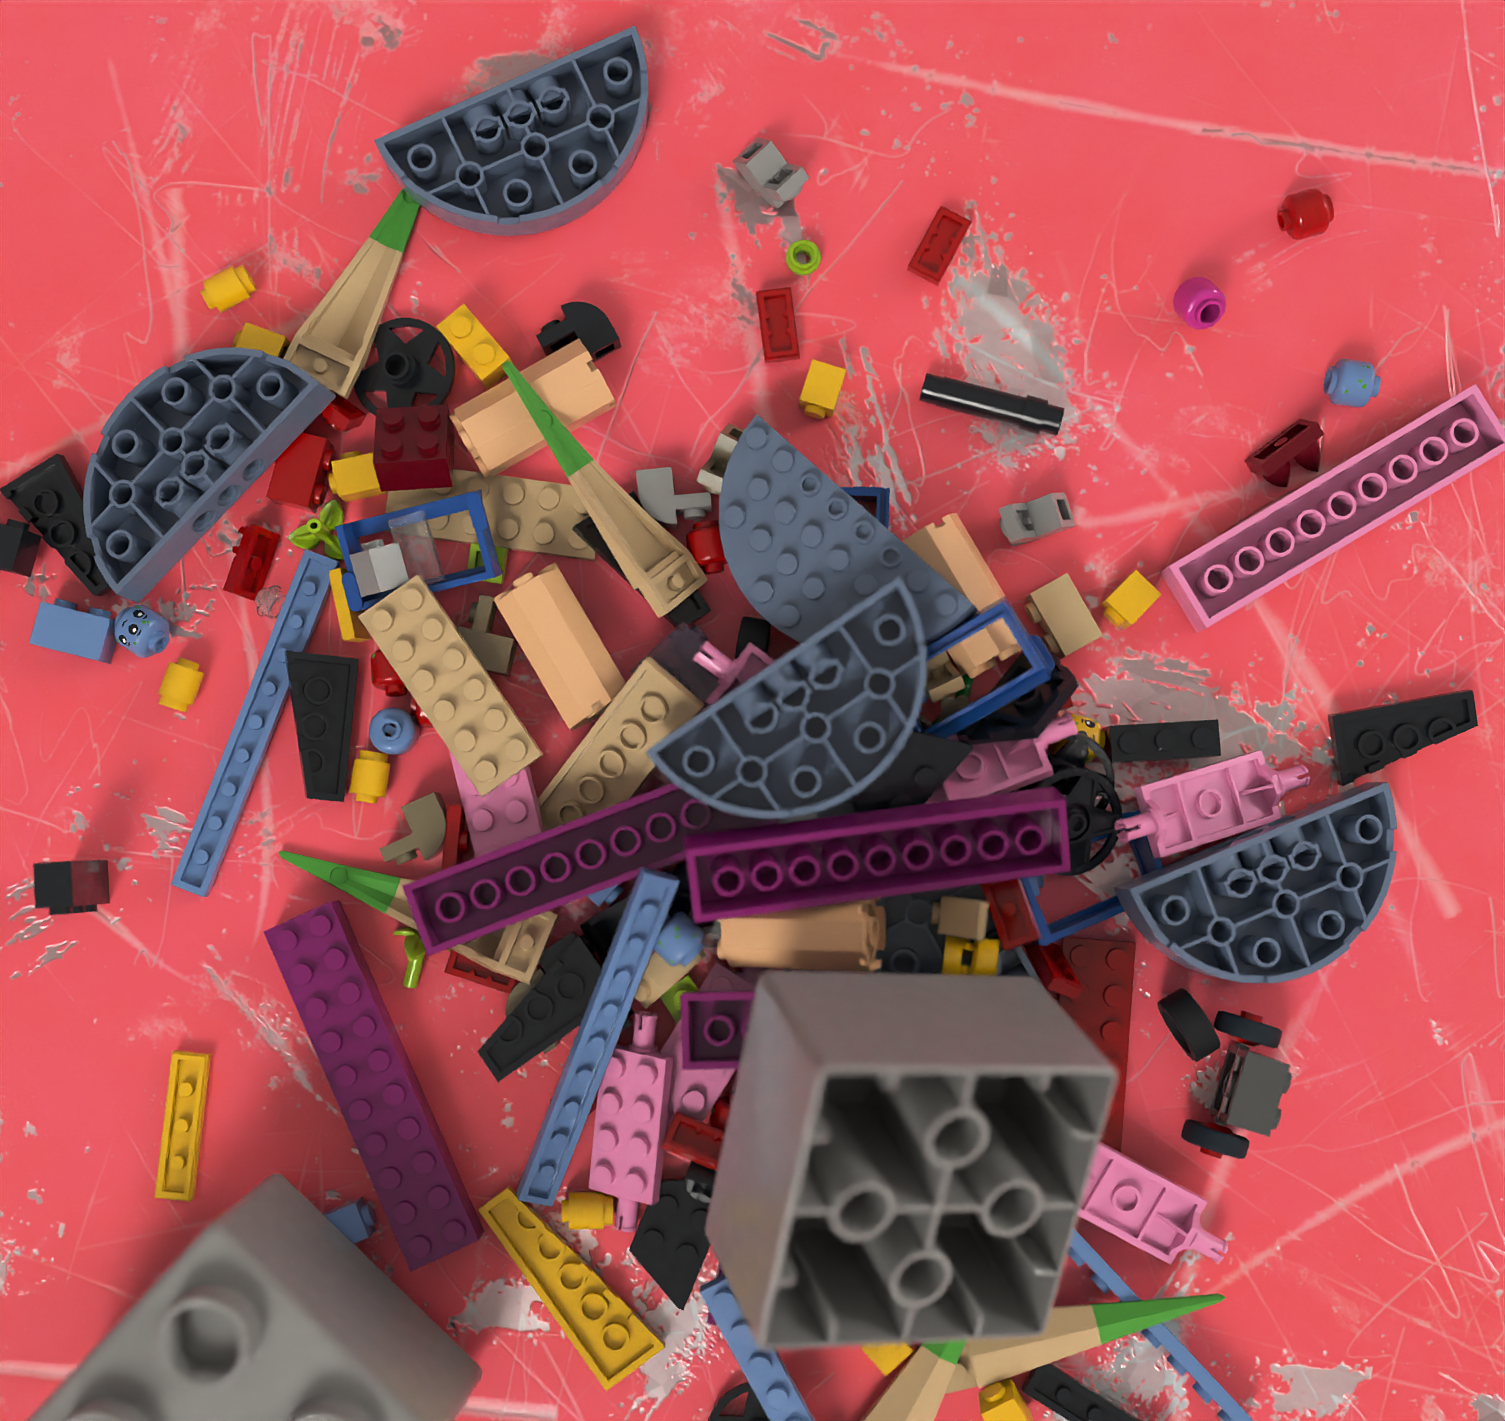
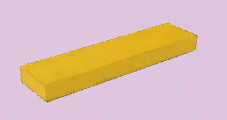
M172 1051L154 1198L190 1202L194 1200L211 1063L210 1053Z

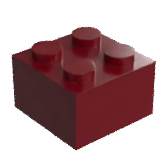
M448 404L376 409L373 466L381 492L453 487L455 432L449 417Z

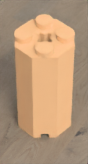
M580 339L573 341L520 372L569 432L576 430L616 407L615 399L599 369L595 367L591 355ZM509 378L455 408V413L449 415L485 478L490 475H497L548 445Z
M957 513L944 516L942 518L944 523L936 527L933 522L902 541L966 597L978 611L1005 596ZM1000 618L947 649L961 675L968 674L970 679L998 665L995 660L996 657L999 656L1000 660L1003 661L1022 651L1004 619Z
M553 563L538 572L536 577L533 576L532 572L519 577L513 582L515 589L506 590L493 600L566 725L572 731L598 718L599 714L608 708L626 682L562 575L557 563Z
M879 897L720 919L718 921L721 923V938L718 941L717 954L719 959L727 960L730 967L871 972L881 966L882 959H875L877 950H885L886 912L884 906H876L875 901L880 900L881 898Z

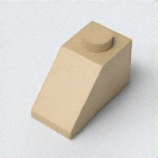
M941 895V903L933 902L931 924L938 925L937 932L939 934L984 941L988 902L981 899Z
M702 950L686 967L681 963L678 966H670L656 952L652 953L634 998L645 1009L648 1008L702 960L706 953Z

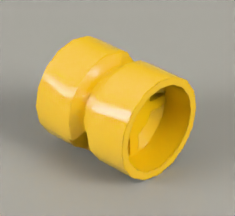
M946 935L941 975L996 976L999 940L984 938V941L976 940L972 943L969 942L968 938ZM962 955H972L971 967L961 965Z

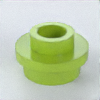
M809 240L795 241L787 249L786 264L797 275L805 276L812 274L820 265V250L816 244ZM806 254L810 260L802 264L797 261V256Z

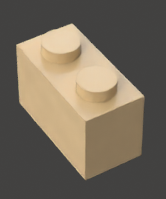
M1068 573L1025 597L1028 603L1024 606L1027 615L1034 624L1039 622L1045 633L1042 636V640L1046 648L1051 653L1057 654L1059 659L1103 636Z

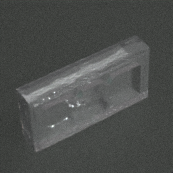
M425 510L387 520L394 543L399 542L409 580L416 575H420L427 585L446 580Z

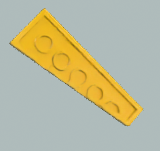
M510 1185L478 1209L606 1391L665 1348L666 1344L663 1339L525 1201L518 1200L516 1191Z

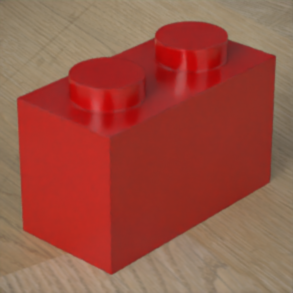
M302 432L276 459L266 497L276 504L316 513L318 505H322L326 498L327 486L324 484L327 471H332L331 461H336V451L333 450L334 445L327 438Z

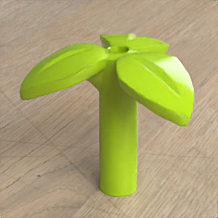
M333 499L326 503L319 513V520L315 518L310 519L307 525L300 526L291 532L288 540L295 546L307 550H313L322 540L324 541L325 555L333 560L343 561L344 557L338 536L332 533L336 530L335 526L343 525L344 514L339 502Z
M411 927L399 928L393 931V935L407 936L405 937L404 948L409 960L403 985L407 988H417L426 950L417 930Z

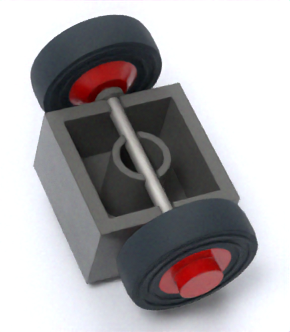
M1241 1010L1240 1016L1225 1011H1218L1216 1014L1213 1028L1229 1034L1232 1040L1240 1043H1236L1235 1046L1229 1044L1209 1111V1114L1214 1116V1122L1208 1121L1203 1123L1186 1119L1181 1132V1138L1200 1146V1152L1221 1159L1222 1155H1227L1238 1159H1245L1250 1141L1243 1136L1233 1133L1229 1127H1226L1227 1124L1270 1137L1271 1130H1275L1280 1122L1281 1108H1278L1282 1093L1286 1094L1291 1084L1292 1074L1289 1072L1291 1065L1250 1051V1047H1247V1045L1253 1047L1264 1045L1270 1048H1277L1280 1043L1282 1030L1263 1024L1262 1016Z

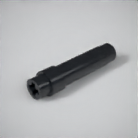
M926 373L919 401L934 404L938 407L1016 426L1018 430L1037 435L1040 432L1057 436L1065 409L1048 404L1046 399L1030 395L1023 397Z

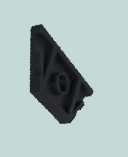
M1049 651L1055 661V667L1051 671L1050 679L958 731L956 735L959 741H968L972 745L1038 738L1079 685L1074 674L1066 666H1062L1060 659L1054 652L1051 653ZM1024 652L1019 655L991 691L1033 668Z
M911 731L902 749L891 764L873 782L857 794L851 796L858 813L925 804L974 749L973 746L964 740H951L925 731L922 733Z
M661 1179L659 1202L654 1205H647L629 1251L676 1307L684 1310L711 1245L705 1234L710 1202H702L693 1198L690 1192H687L685 1179Z

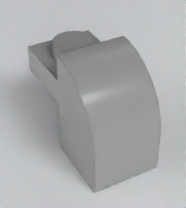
M759 137L732 160L747 182L765 201L775 208H779L785 201L796 197L801 192L803 184L810 178L801 166L787 163L771 140Z
M672 467L636 470L640 503L643 509L663 528L678 529L677 515H684L686 520L705 518V513L712 512L710 492L675 495Z
M1065 492L1049 493L1027 503L1009 504L999 508L1001 530L1012 546L1030 543L1076 526Z

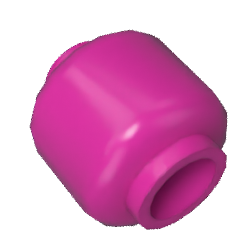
M1193 277L1186 280L1178 287L1173 298L1175 312L1189 327L1196 330H1205L1215 325L1225 313L1227 305L1223 292L1211 280L1205 277Z

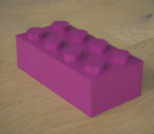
M755 990L686 991L681 993L682 1070L739 1069Z

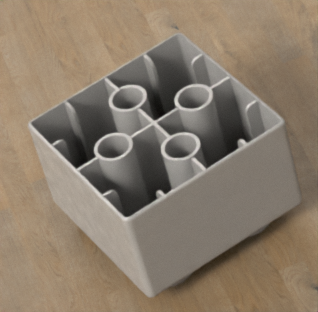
M766 971L759 976L706 1220L705 1234L756 1343L761 1349L776 1350L1035 1337L1045 1331L1118 1074L1111 1063L1035 978L1028 976Z
M274 1173L264 1179L200 1232L27 1421H455L482 1378V1369L283 1175Z

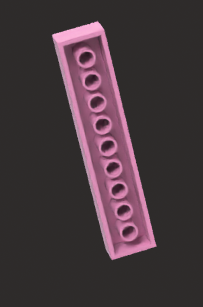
M1475 384L1162 570L1160 574L1198 633L1505 451V430Z

